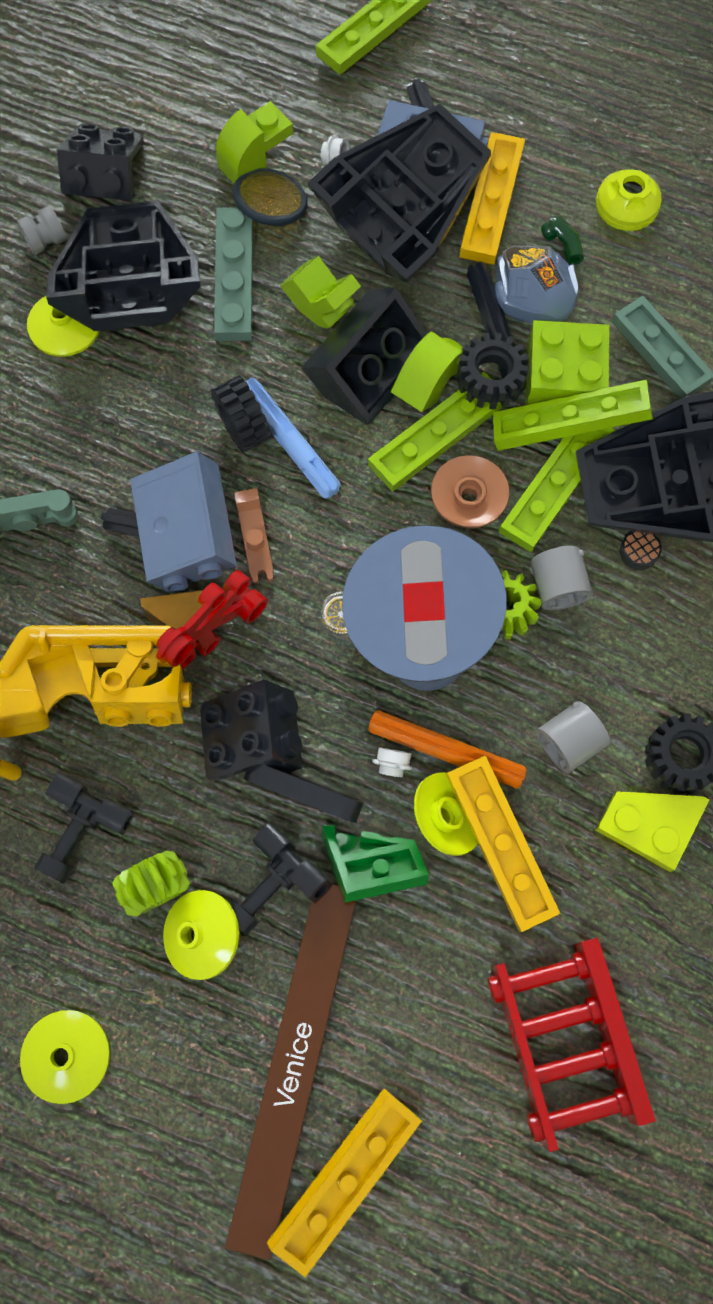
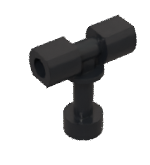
M58 772L51 781L46 795L69 807L65 815L72 820L52 855L48 856L42 853L34 868L65 884L73 870L66 863L86 828L88 827L95 831L98 824H101L123 836L135 813L133 810L108 797L103 801L87 793L88 788L85 785Z
M272 823L264 826L253 839L258 848L270 859L269 863L265 866L270 874L242 903L236 898L229 903L236 914L239 930L245 935H248L259 923L255 914L282 885L288 890H291L296 885L314 903L319 901L333 885L309 860L303 861L294 852L296 847Z

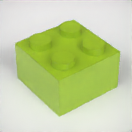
M533 320L527 342V355L529 358L527 365H529V371L526 378L525 405L609 388V325Z

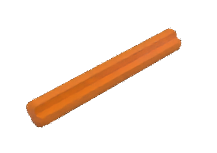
M377 710L371 717L369 723V731L371 733L459 767L486 755L498 782L513 788H519L526 776L527 768L524 765Z

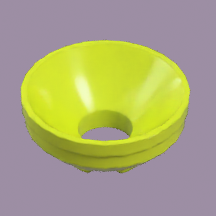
M632 169L616 171L606 177L599 187L596 196V208L600 217L608 225L623 231L640 230L649 226L657 217L662 201L661 191L655 180L642 171ZM630 181L636 182L641 185L643 191L637 194L629 193L624 189L623 184Z

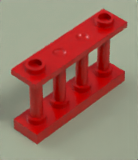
M598 937L573 944L576 953L571 954V959L511 976H508L505 963L491 967L493 976L487 977L494 1003L501 1002L533 1111L526 1114L532 1138L535 1143L541 1141L543 1148L549 1152L559 1150L554 1132L618 1113L621 1117H627L628 1122L636 1126L656 1122ZM577 977L578 980L584 979L589 997L584 999V1004L521 1021L514 994ZM591 1021L592 1025L598 1024L603 1042L598 1044V1049L534 1066L527 1039ZM605 1067L607 1071H613L618 1087L612 1090L613 1095L548 1113L540 1085Z

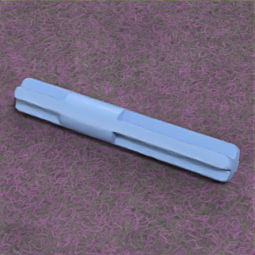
M253 377L249 378L246 382L249 385V389L253 391L256 401L261 406V411L266 417V423L272 435L323 498L329 499L337 494L341 486L339 480L259 381Z

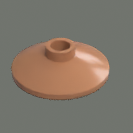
M465 455L453 458L439 468L433 478L431 497L437 512L449 523L468 529L481 528L493 523L504 512L509 499V485L502 470L493 462L479 456ZM469 493L472 494L476 500L466 501L462 498V496L464 494Z

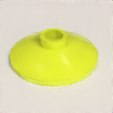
M46 296L33 306L27 319L28 334L34 345L46 354L58 357L79 354L89 348L99 335L100 331H93L67 315L57 319L66 314L50 306Z
M435 773L426 777L416 790L414 812L417 824L427 841L440 852L451 856L464 855L472 851L478 843L448 781L447 773Z
M207 890L192 891L183 895L172 906L167 915L163 931L165 952L172 966L187 978L205 980L221 974L230 965L239 943V925L233 908L221 895ZM192 929L194 930V933H195V937H194V940H193V941H192V938H191Z
M65 1010L49 1014L31 1028L23 1042L20 1054V1067L24 1081L36 1096L47 1102L67 1104L81 1100L99 1086L107 1072L110 1059L109 1042L99 1023L85 1013ZM59 1048L65 1049L68 1053V1061L64 1066H59L54 1061V1054Z

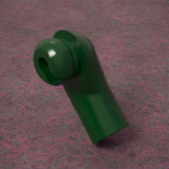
M561 216L550 217V221L542 224L541 232L547 241H553L557 237L562 242L565 259L569 265H577L584 260L579 233Z

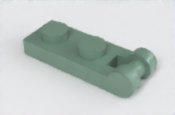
M61 489L0 500V532L14 529L29 531L36 528L37 525L58 522L61 526L69 527L74 525L79 517L69 494Z

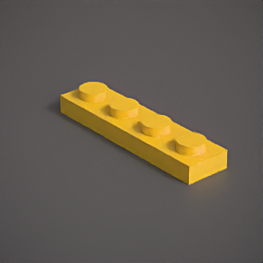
M494 132L490 133L487 147L491 150V156L478 179L459 258L495 265L525 139Z
M486 755L446 774L448 781L518 931L523 932L561 914Z
M384 1088L267 1241L271 1252L302 1276L306 1277L422 1120Z

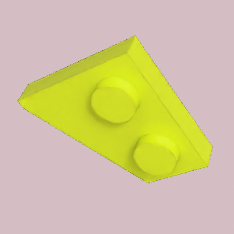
M617 791L613 794L595 830L665 870L672 872L675 871L709 799L703 796Z

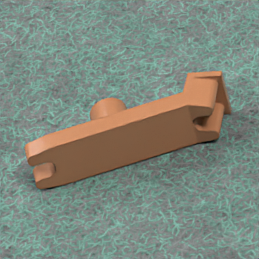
M253 488L234 492L253 584H259L258 576L261 573L267 575L268 582H273V566L258 490Z

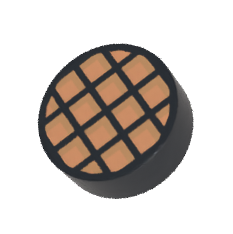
M631 531L622 541L619 553L622 561L628 567L634 570H646L656 563L661 555L662 546L659 538L654 534Z

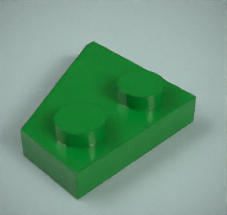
M334 825L322 826L321 836L345 903L427 885L429 873L415 840L400 837L386 838L378 833L362 831L361 837L337 833L336 826Z

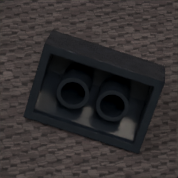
M396 287L369 289L301 368L324 397L362 423L369 425L394 396L391 390L403 365L417 344L427 335V332Z

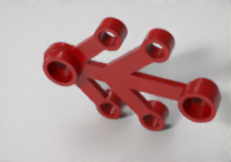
M236 570L228 577L223 585V589L215 582L209 584L198 598V602L202 606L187 623L177 629L171 627L160 636L156 643L158 648L156 658L162 664L168 662L172 667L180 665L182 670H184L196 656L194 648L203 656H207L217 647L220 637L213 632L214 629L237 616L247 624L252 623L265 610L268 599L258 590H250L248 588L251 579L240 570Z

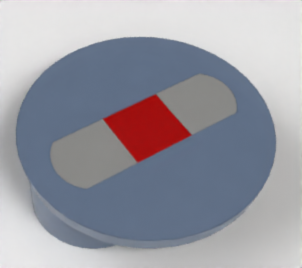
M438 526L408 527L380 538L357 559L344 586L342 598L343 618L353 644L371 664L381 671L398 678L409 687L423 691H432L444 688L454 682L462 672L468 670L481 660L492 647L505 619L506 590L502 575L493 558L470 537L452 529Z

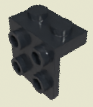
M86 123L78 125V128L74 129L57 149L61 194L132 200L134 197L132 159L144 144V135L134 133V129L129 127L102 130L96 124Z
M263 679L204 702L200 713L206 777L213 781H219L263 765L289 773L302 769V741L298 732L296 715L298 704L294 697V691Z

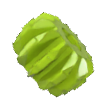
M505 570L502 571L501 575L506 590V601L509 602L508 607L513 605L512 610L506 609L501 630H503L504 638L508 640L511 639L513 630L523 636L528 631V624H536L539 616L535 611L540 608L541 599L533 597L537 589L535 584L522 585L524 581L523 573L519 574L515 580H511L509 573Z
M164 851L132 865V867L116 876L112 884L119 905L124 908L127 915L137 917L181 895V893L188 889L190 882L187 877L188 872L174 851Z

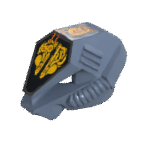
M513 245L504 250L501 256L497 257L496 279L498 282H496L494 289L496 299L505 314L519 322L527 321L533 323V320L564 322L568 319L577 304L578 282L573 264L569 265L551 246Z

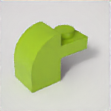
M271 101L248 116L240 109L226 122L219 134L216 143L218 168L233 184L243 174L256 169H267L265 152L293 134V123ZM253 179V180H250V181L246 182V183L241 187V189H243L244 187H246L247 185H249L250 183H252V182L255 181L256 179Z
M319 256L305 262L280 284V287L297 309L322 328H330L355 305L351 295L361 287L352 274L336 280Z
M432 331L428 333L407 358L391 392L420 412L438 403L449 378L458 373L460 355H462L461 345L450 338H442Z

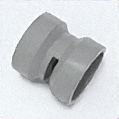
M50 205L40 209L34 219L25 216L17 220L20 231L34 255L45 251L46 244L55 243L58 245L67 240L65 231Z

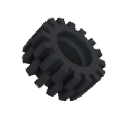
M489 333L482 334L481 342L475 337L471 339L470 346L466 344L463 348L462 355H460L457 383L460 382L459 390L461 394L467 391L466 400L471 403L474 398L478 399L477 407L483 408L484 402L490 403L489 409H496L498 402L501 403L502 408L509 406L510 399L515 402L524 389L529 371V365H527L529 358L527 354L522 355L524 348L521 344H518L515 348L513 347L515 339L510 336L504 342L501 340V333H496L495 339H490ZM484 363H496L506 369L507 376L500 380H490L479 373L478 367Z
M237 376L211 389V395L215 407L219 411V416L223 420L227 432L229 431L231 439L242 453L271 439L270 428L266 423L265 415L261 411V406L256 401L253 391L249 389L248 383L244 381L242 376Z
M683 714L680 718L675 715L666 722H663L648 739L650 742L645 746V753L649 754L645 762L647 767L652 766L654 770L650 774L655 780L659 777L663 781L660 786L665 789L670 786L674 787L673 792L681 794L683 791L688 793L696 792L713 782V722L707 726L703 723L705 717L700 715L695 719H691V714ZM687 739L697 745L701 754L697 767L686 769L674 762L671 756V747L674 741Z

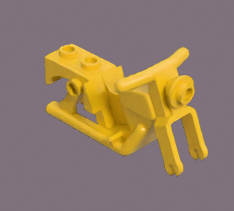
M32 625L21 629L0 661V738H9L46 730L50 725L48 713L54 704L71 694L83 695L90 701L100 724L114 727H123L128 724H149L156 727L183 724L184 707H191L192 686L191 682H184L181 666L173 667L171 673L162 681L146 686L148 681L157 675L158 667H172L168 662L162 664L156 658L158 648H153V645H156L160 636L172 626ZM89 645H127V648H89ZM96 667H115V668H112V669H109V670L105 671V672L103 673V675L101 676V679H100V676H99V674H98V671H97V668H96ZM0 758V777L10 781L18 780L22 774L21 768Z

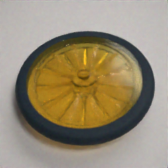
M265 168L253 170L241 175L233 186V199L236 206L244 215L261 224L283 226L294 223L304 215L307 208V196L303 187L291 176L277 170Z

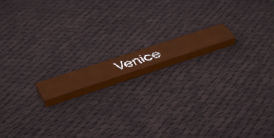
M333 884L329 891L316 903L311 901L225 1249L269 1261L272 1252L267 1245V1241L279 1226L356 901L345 903L338 885Z

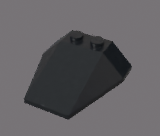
M438 104L334 157L307 184L337 226L387 275L407 283L435 257L489 160L491 150L441 104Z
M159 201L87 208L48 274L46 299L50 306L93 331H117L122 328L153 327L158 324L170 323L200 288L198 258Z
M713 392L686 396L653 412V419L629 424L576 451L575 455L589 526L713 542Z

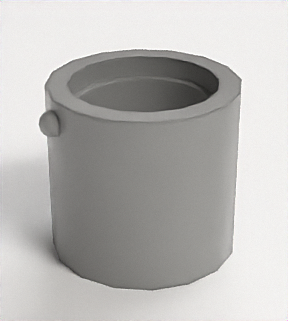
M562 546L536 555L531 560V574L534 575L538 595L541 599V606L544 610L570 608L586 602L593 596L583 558L584 551L579 547Z
M580 701L574 702L536 730L538 740L546 754L559 769L567 774L610 744L608 732L601 720L586 704Z

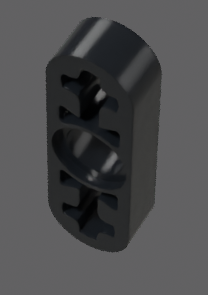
M266 765L246 771L243 778L253 784L353 823H357L364 804L357 799Z

